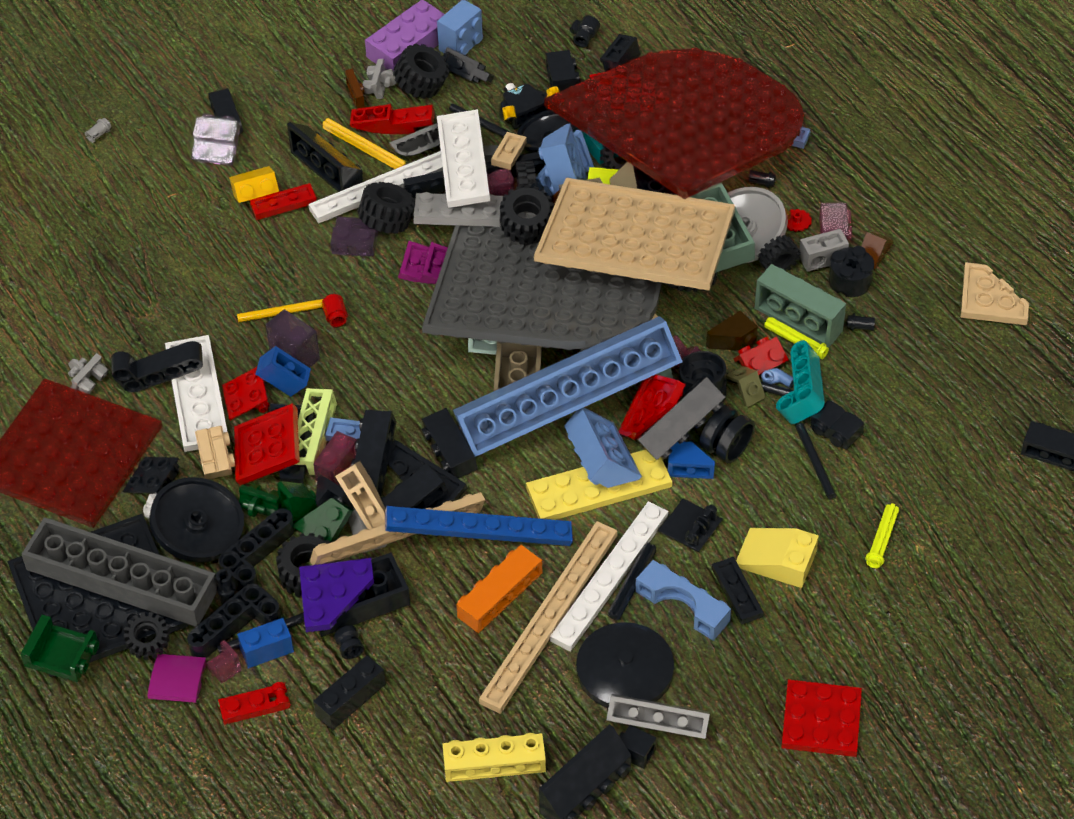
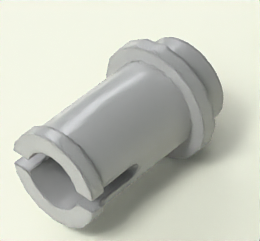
M106 118L98 119L97 124L85 132V136H87L86 138L90 142L94 143L104 133L110 132L112 126Z

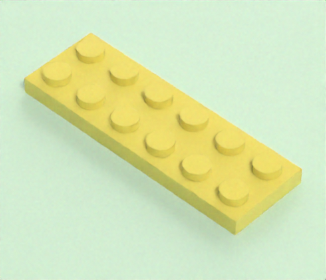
M647 450L631 453L642 476L639 480L607 488L601 484H593L587 477L586 469L581 467L527 482L526 489L538 518L557 520L672 487V480L661 458L656 460Z

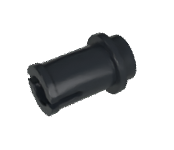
M751 169L749 173V183L765 185L766 188L774 187L776 175L773 172L765 173Z
M855 313L848 315L847 328H851V331L854 329L874 330L875 317L855 316Z

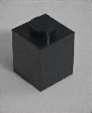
M629 725L626 732L622 731L619 737L631 754V763L644 769L656 751V737Z

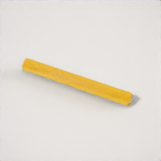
M327 118L323 121V129L394 169L406 165V161L332 119Z

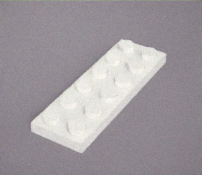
M478 109L437 116L448 208L491 201Z
M209 335L165 343L166 349L189 341H196L202 345L203 367L192 373L172 379L184 452L198 450L195 435L197 430L222 426L223 432H227Z

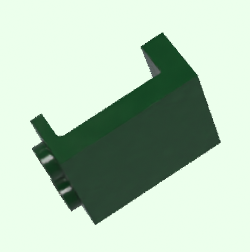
M41 615L21 652L24 666L27 668L78 682L82 674L84 675L87 672L92 655L97 653L99 641L94 630H90L86 635L55 626L52 623L51 617Z

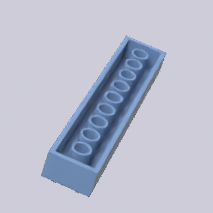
M659 316L456 408L453 412L466 442L476 457L682 363V359L667 322Z

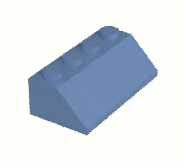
M583 407L577 410L564 425L568 438L575 447L574 451L579 455L581 465L586 469L587 477L593 484H601L610 488L639 480L642 477L613 422Z

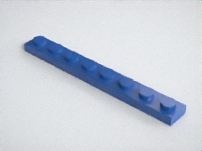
M386 506L385 531L563 546H571L573 541L571 521Z

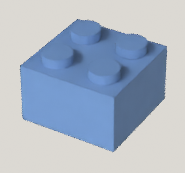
M461 0L437 21L439 51L444 53L446 48L449 47L466 55L471 48L479 44L483 39L482 10L466 0Z

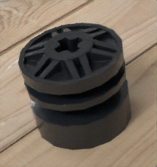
M697 351L685 356L679 366V381L686 384L683 394L704 376L725 396L722 400L724 402L727 393V372L724 360L718 354L710 351Z

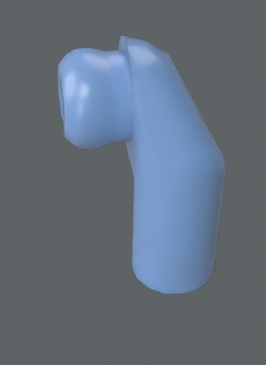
M778 368L765 370L761 375L762 381L765 383H782L789 388L794 384L793 377Z

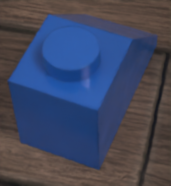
M684 441L681 444L676 442L671 447L673 451L668 457V473L670 477L714 479L715 461L693 442Z

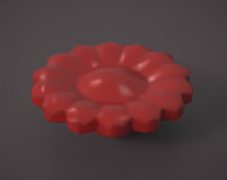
M791 209L789 211L791 213L787 226L789 231L803 232L809 228L812 220L809 213L800 209Z

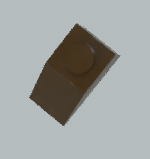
M738 311L707 332L706 347L709 349L739 351L755 343L758 326L742 311Z

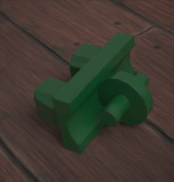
M254 483L250 486L241 485L239 487V503L242 508L248 510L249 516L255 517L258 513L269 516L279 509L280 499L278 491L272 490L268 493L262 491L260 485Z

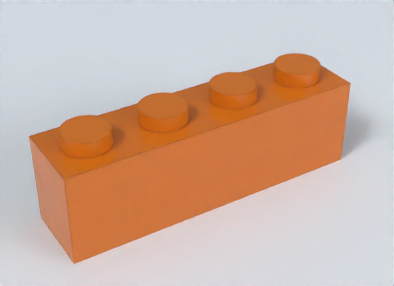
M522 545L515 550H511L502 563L495 565L488 576L483 580H479L474 585L473 590L458 600L456 604L457 618L479 634L542 574V559Z

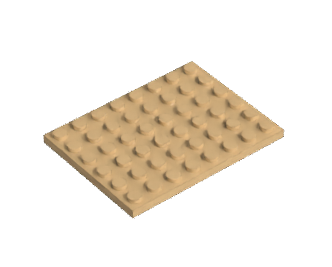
M566 178L535 251L534 261L565 266L567 268L584 269L610 275L674 284L676 286L692 287L700 290H710L733 219L735 204Z

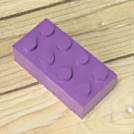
M420 0L365 39L366 57L375 64H377L378 59H384V67L387 70L392 69L394 71L398 59L407 46H413V44H419L420 46L424 44L432 48L438 46L437 21L445 14L426 1Z

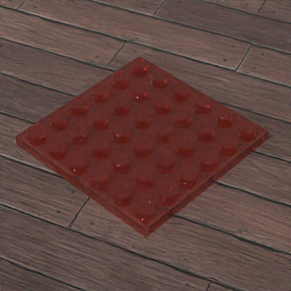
M44 378L0 439V493L94 528L162 428L161 420Z

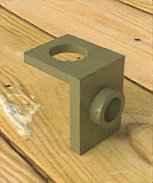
M742 366L727 374L726 379L738 383L745 406L749 407L765 398L756 370Z

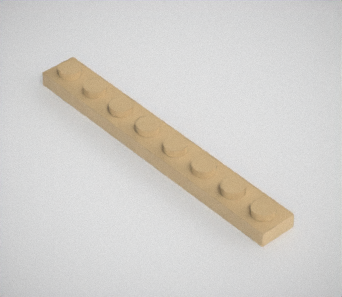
M481 492L474 495L468 494L459 500L447 501L439 507L426 509L479 513L482 510L485 498ZM384 522L379 527L370 530L364 529L358 534L349 537L343 536L328 544H319L313 549L310 562L312 565L332 563L415 534L385 531Z

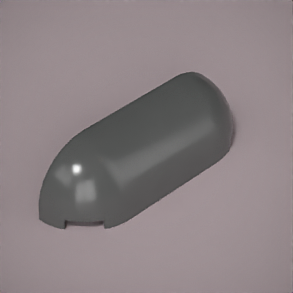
M438 123L389 143V146L395 153L402 156H414L440 145Z

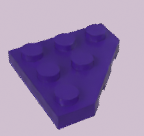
M371 558L299 567L306 632L330 630L337 623L336 620L342 613L347 612L359 600V595L374 584Z

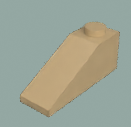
M360 461L335 476L367 529L379 527L385 522L384 504L372 479Z

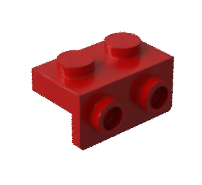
M768 336L757 341L758 346L752 349L750 345L738 351L739 355L733 358L735 362L740 361L742 366L756 370L758 375L789 360L779 339L775 337L770 340Z

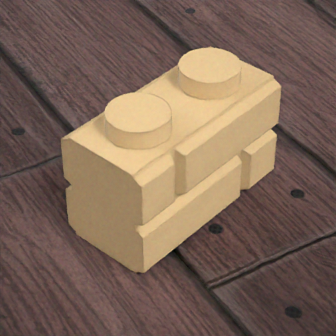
M222 426L195 431L205 479L231 475V467H235L233 453L228 454L227 446L231 445L228 432H223Z

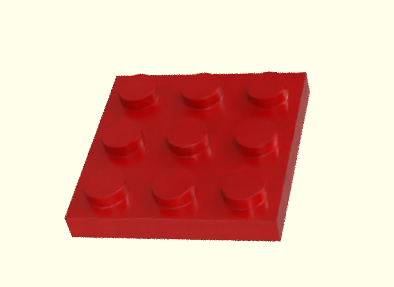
M293 403L234 426L235 481L240 486L300 463L298 410Z
M788 679L781 748L856 757L862 688Z

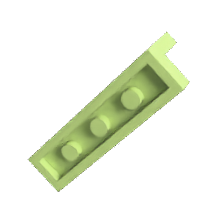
M307 388L298 418L299 451L304 448L307 454L306 457H300V463L294 465H306L309 475L319 474L327 443L325 434L330 417H334L337 406L333 389ZM311 396L322 397L314 405L310 402ZM314 412L317 417L308 423L305 418ZM309 430L312 433L311 437L303 441L300 436Z

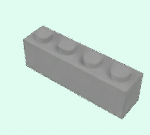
M611 694L607 721L705 739L710 712Z

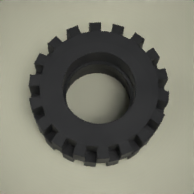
M413 44V46L409 45L403 50L394 67L393 76L396 83H399V87L404 89L407 94L410 93L413 97L417 98L418 96L421 99L426 97L432 98L433 95L436 96L448 77L449 65L445 62V57L441 56V53L435 51L434 48L427 47L424 44H421V46Z
M373 182L368 184L363 190L358 217L365 225L376 231L385 233L403 232L409 227L415 207V199L408 190L399 185L389 182Z
M525 185V188L518 186L515 191L513 189L509 190L508 195L505 194L503 201L500 203V228L504 231V235L511 237V241L516 242L517 240L519 244L523 245L524 242H528V245L533 244V241L540 242L554 208L550 195L546 196V191H539V187L536 186L534 188H530V185ZM521 212H532L537 216L533 218H522L517 214Z
M302 533L297 538L295 536L291 537L290 542L285 541L282 544L283 548H279L278 556H276L278 574L281 585L287 589L288 593H295L296 597H301L300 570L297 567L302 563L310 562L313 549L319 544L331 543L328 539L324 541V537L321 535L315 537L314 533H309V536H305Z

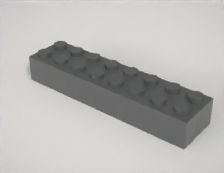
M45 517L22 552L23 561L28 571L193 626L200 624L217 593L218 583L216 574Z

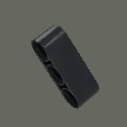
M225 88L209 92L210 105L222 138L243 134L242 124L229 89Z

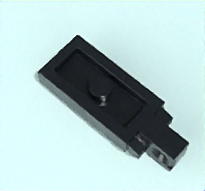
M449 47L446 48L443 56L446 59L445 62L449 65V71L473 82L479 83L481 79L486 82H492L494 75L484 71L486 66L483 63Z

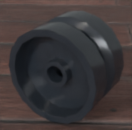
M723 405L707 421L701 433L699 445L709 453L716 452V456L720 460L731 464L739 458L748 446L755 431V422L745 415L739 416L738 411L733 407Z

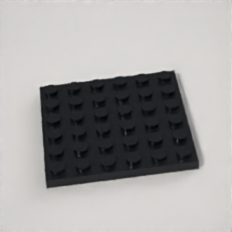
M143 513L91 531V533L160 555ZM22 556L7 561L32 630H34L41 615L51 617L52 623L55 626L86 635L90 630L96 632L99 648L97 653L92 655L89 663L126 650L124 628L125 626L128 627V620L134 621L133 616L136 614L138 618L141 617V612H145V616H148L149 612H151L28 571ZM158 614L161 616V620H165L169 634L189 627L187 623ZM144 629L138 633L137 639L145 643L155 639L156 633L152 629Z

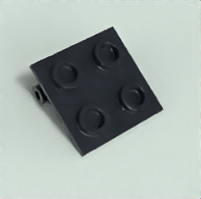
M144 457L133 476L128 480L123 492L158 494L164 486L173 482L179 473L180 466L177 464L179 458Z
M683 498L661 526L659 532L700 552L723 518L717 516V508L714 505L706 506L703 509Z

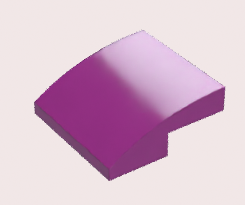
M408 241L398 278L412 282L436 284L448 247L433 242L427 247Z
M158 654L150 679L148 699L196 703L201 690V679L206 667V658Z

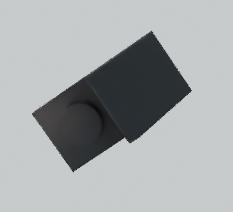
M319 475L316 490V505L318 507L330 498H336L350 509H355L342 487L323 475Z

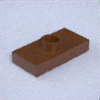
M353 68L345 71L346 84L356 109L365 108L362 82L358 83Z

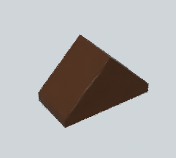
M867 232L861 246L873 258L875 271L893 244V240L875 232Z

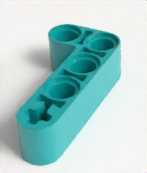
M805 340L795 343L790 351L794 391L782 396L776 403V409L790 424H796L818 413L825 403L820 359L818 354Z

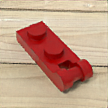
M276 682L270 687L218 699L224 725L288 709L291 703L289 697L285 694L287 692L286 684L284 682ZM269 698H277L275 701H269Z

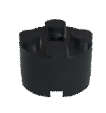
M864 247L843 248L832 254L829 285L836 293L842 292L846 297H858L868 291L873 279L874 260Z

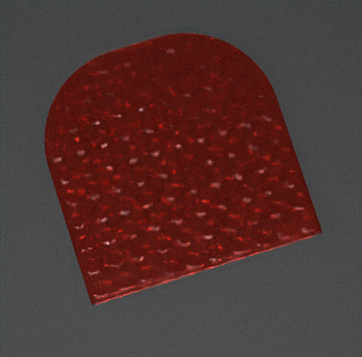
M699 48L649 52L644 56L633 59L544 99V106L683 199L697 194L792 146L794 139L800 136L804 118L799 100L785 85L777 82L740 58L700 50Z

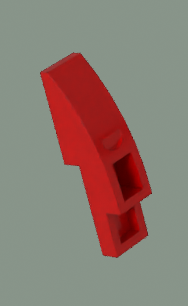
M391 104L352 109L350 126L355 129L379 134H412L416 132V127L433 125L435 109L433 104L393 110Z

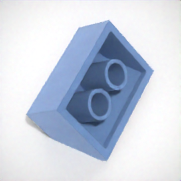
M566 124L543 138L542 145L539 147V155L541 160L544 159L545 174L551 180V192L553 195L559 190V185L564 184L566 178L587 180L571 124Z

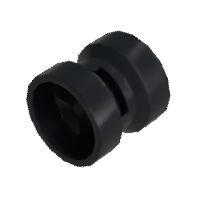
M352 625L341 627L334 634L336 644L340 646L339 650L344 659L356 658L364 651V645L358 639L359 633L356 627Z

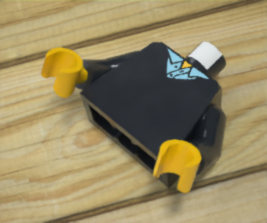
M509 83L504 88L503 101L500 103L499 117L504 120L509 119L513 129L516 130L530 117L548 110V102H553L554 98L561 97L557 86H554L543 92L529 84L516 87L513 83Z

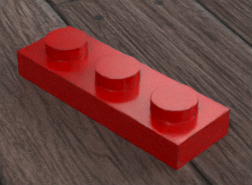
M308 183L251 199L250 206L256 220L309 206L310 203L317 201L311 184Z

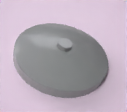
M759 187L735 189L728 192V195L733 204H735V208L755 242V260L749 261L753 262L759 260L758 254L761 253V248H765L764 245L766 243H771V239L776 240L777 236L782 238L785 235L788 226L787 213L781 200L769 190Z

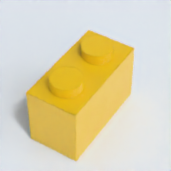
M270 166L229 177L233 195L238 203L279 192L275 173Z

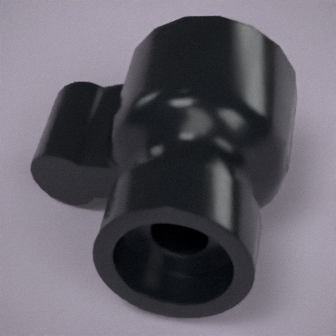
M589 15L584 16L581 21L574 20L569 29L572 34H575L573 38L574 43L582 48L587 47L590 40L596 36L600 29V22L595 17Z

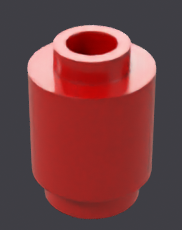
M329 294L322 300L324 314L331 326L340 327L347 321L346 307L342 296Z

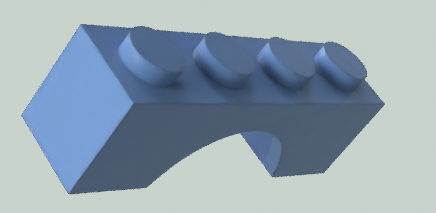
M652 560L636 578V592L652 603L656 604L663 600L674 599L687 604L695 615L694 629L712 641L730 622L731 608L725 602L718 601L710 596L706 590L694 586L685 577L678 576L670 571L664 564H659Z

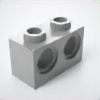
M841 229L807 237L800 240L799 250L801 255L799 257L807 272L830 266L832 254L840 249L848 248L849 243Z

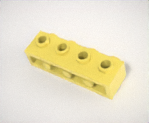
M526 733L521 736L503 735L491 739L476 738L470 741L453 740L449 743H442L446 782L546 772L542 733Z

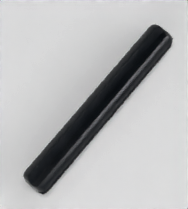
M647 542L643 546L608 611L610 619L618 621L621 618L636 590V578L650 564L656 553V546Z

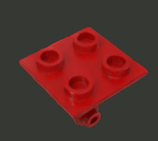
M257 367L222 385L230 421L253 408H256L261 413L268 411L269 402L264 380L255 374Z

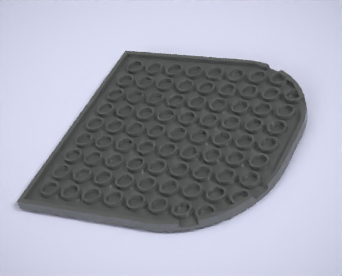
M455 225L424 319L422 333L453 336L455 338L463 337L476 340L498 341L500 343L534 345L545 348H563L566 350L590 348L650 321L658 307L662 282L535 262L534 254L539 242L533 241L531 245H528V242H524V245L519 244L517 240L513 242L511 237L504 235V231L500 227Z

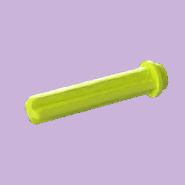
M773 317L767 318L764 327L794 344L805 340L818 354L820 359L823 360L827 356L829 348L826 347L825 343L820 344Z
M894 503L886 505L870 553L866 554V563L872 568H879L884 564L883 556L899 512V507L895 506Z

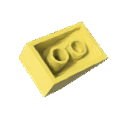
M750 528L736 562L740 569L802 588L817 552L819 535L796 528Z

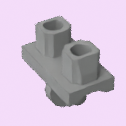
M378 59L376 66H368L367 76L369 80L363 81L365 94L374 93L377 99H383L386 87L396 84L395 77L393 76L394 71L392 69L387 70L384 67V59Z
M96 353L88 363L85 358H81L79 361L72 359L68 363L71 369L68 374L74 377L71 381L73 385L69 388L71 392L75 394L79 390L88 396L96 385L89 377L93 375L99 381L105 378L109 369L101 363L102 356Z

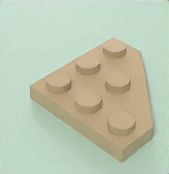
M965 262L960 318L1027 325L1029 302L1024 298L1020 299L1008 283L1003 279L999 280L993 274V270L988 265Z

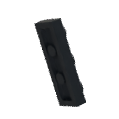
M731 557L713 563L712 571L740 624L743 625L763 618L764 612L735 558Z

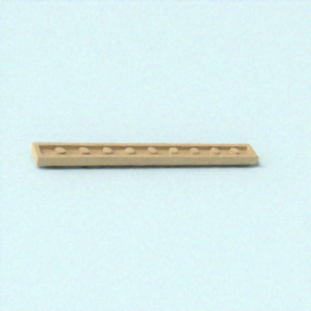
M596 521L480 696L479 704L499 714L502 713L549 641L550 635L564 618L617 537L616 529Z

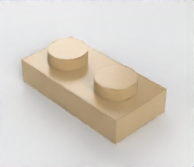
M507 132L491 158V165L511 170L527 143V137Z

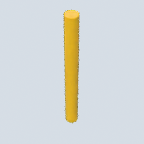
M323 299L237 314L238 323L323 308Z

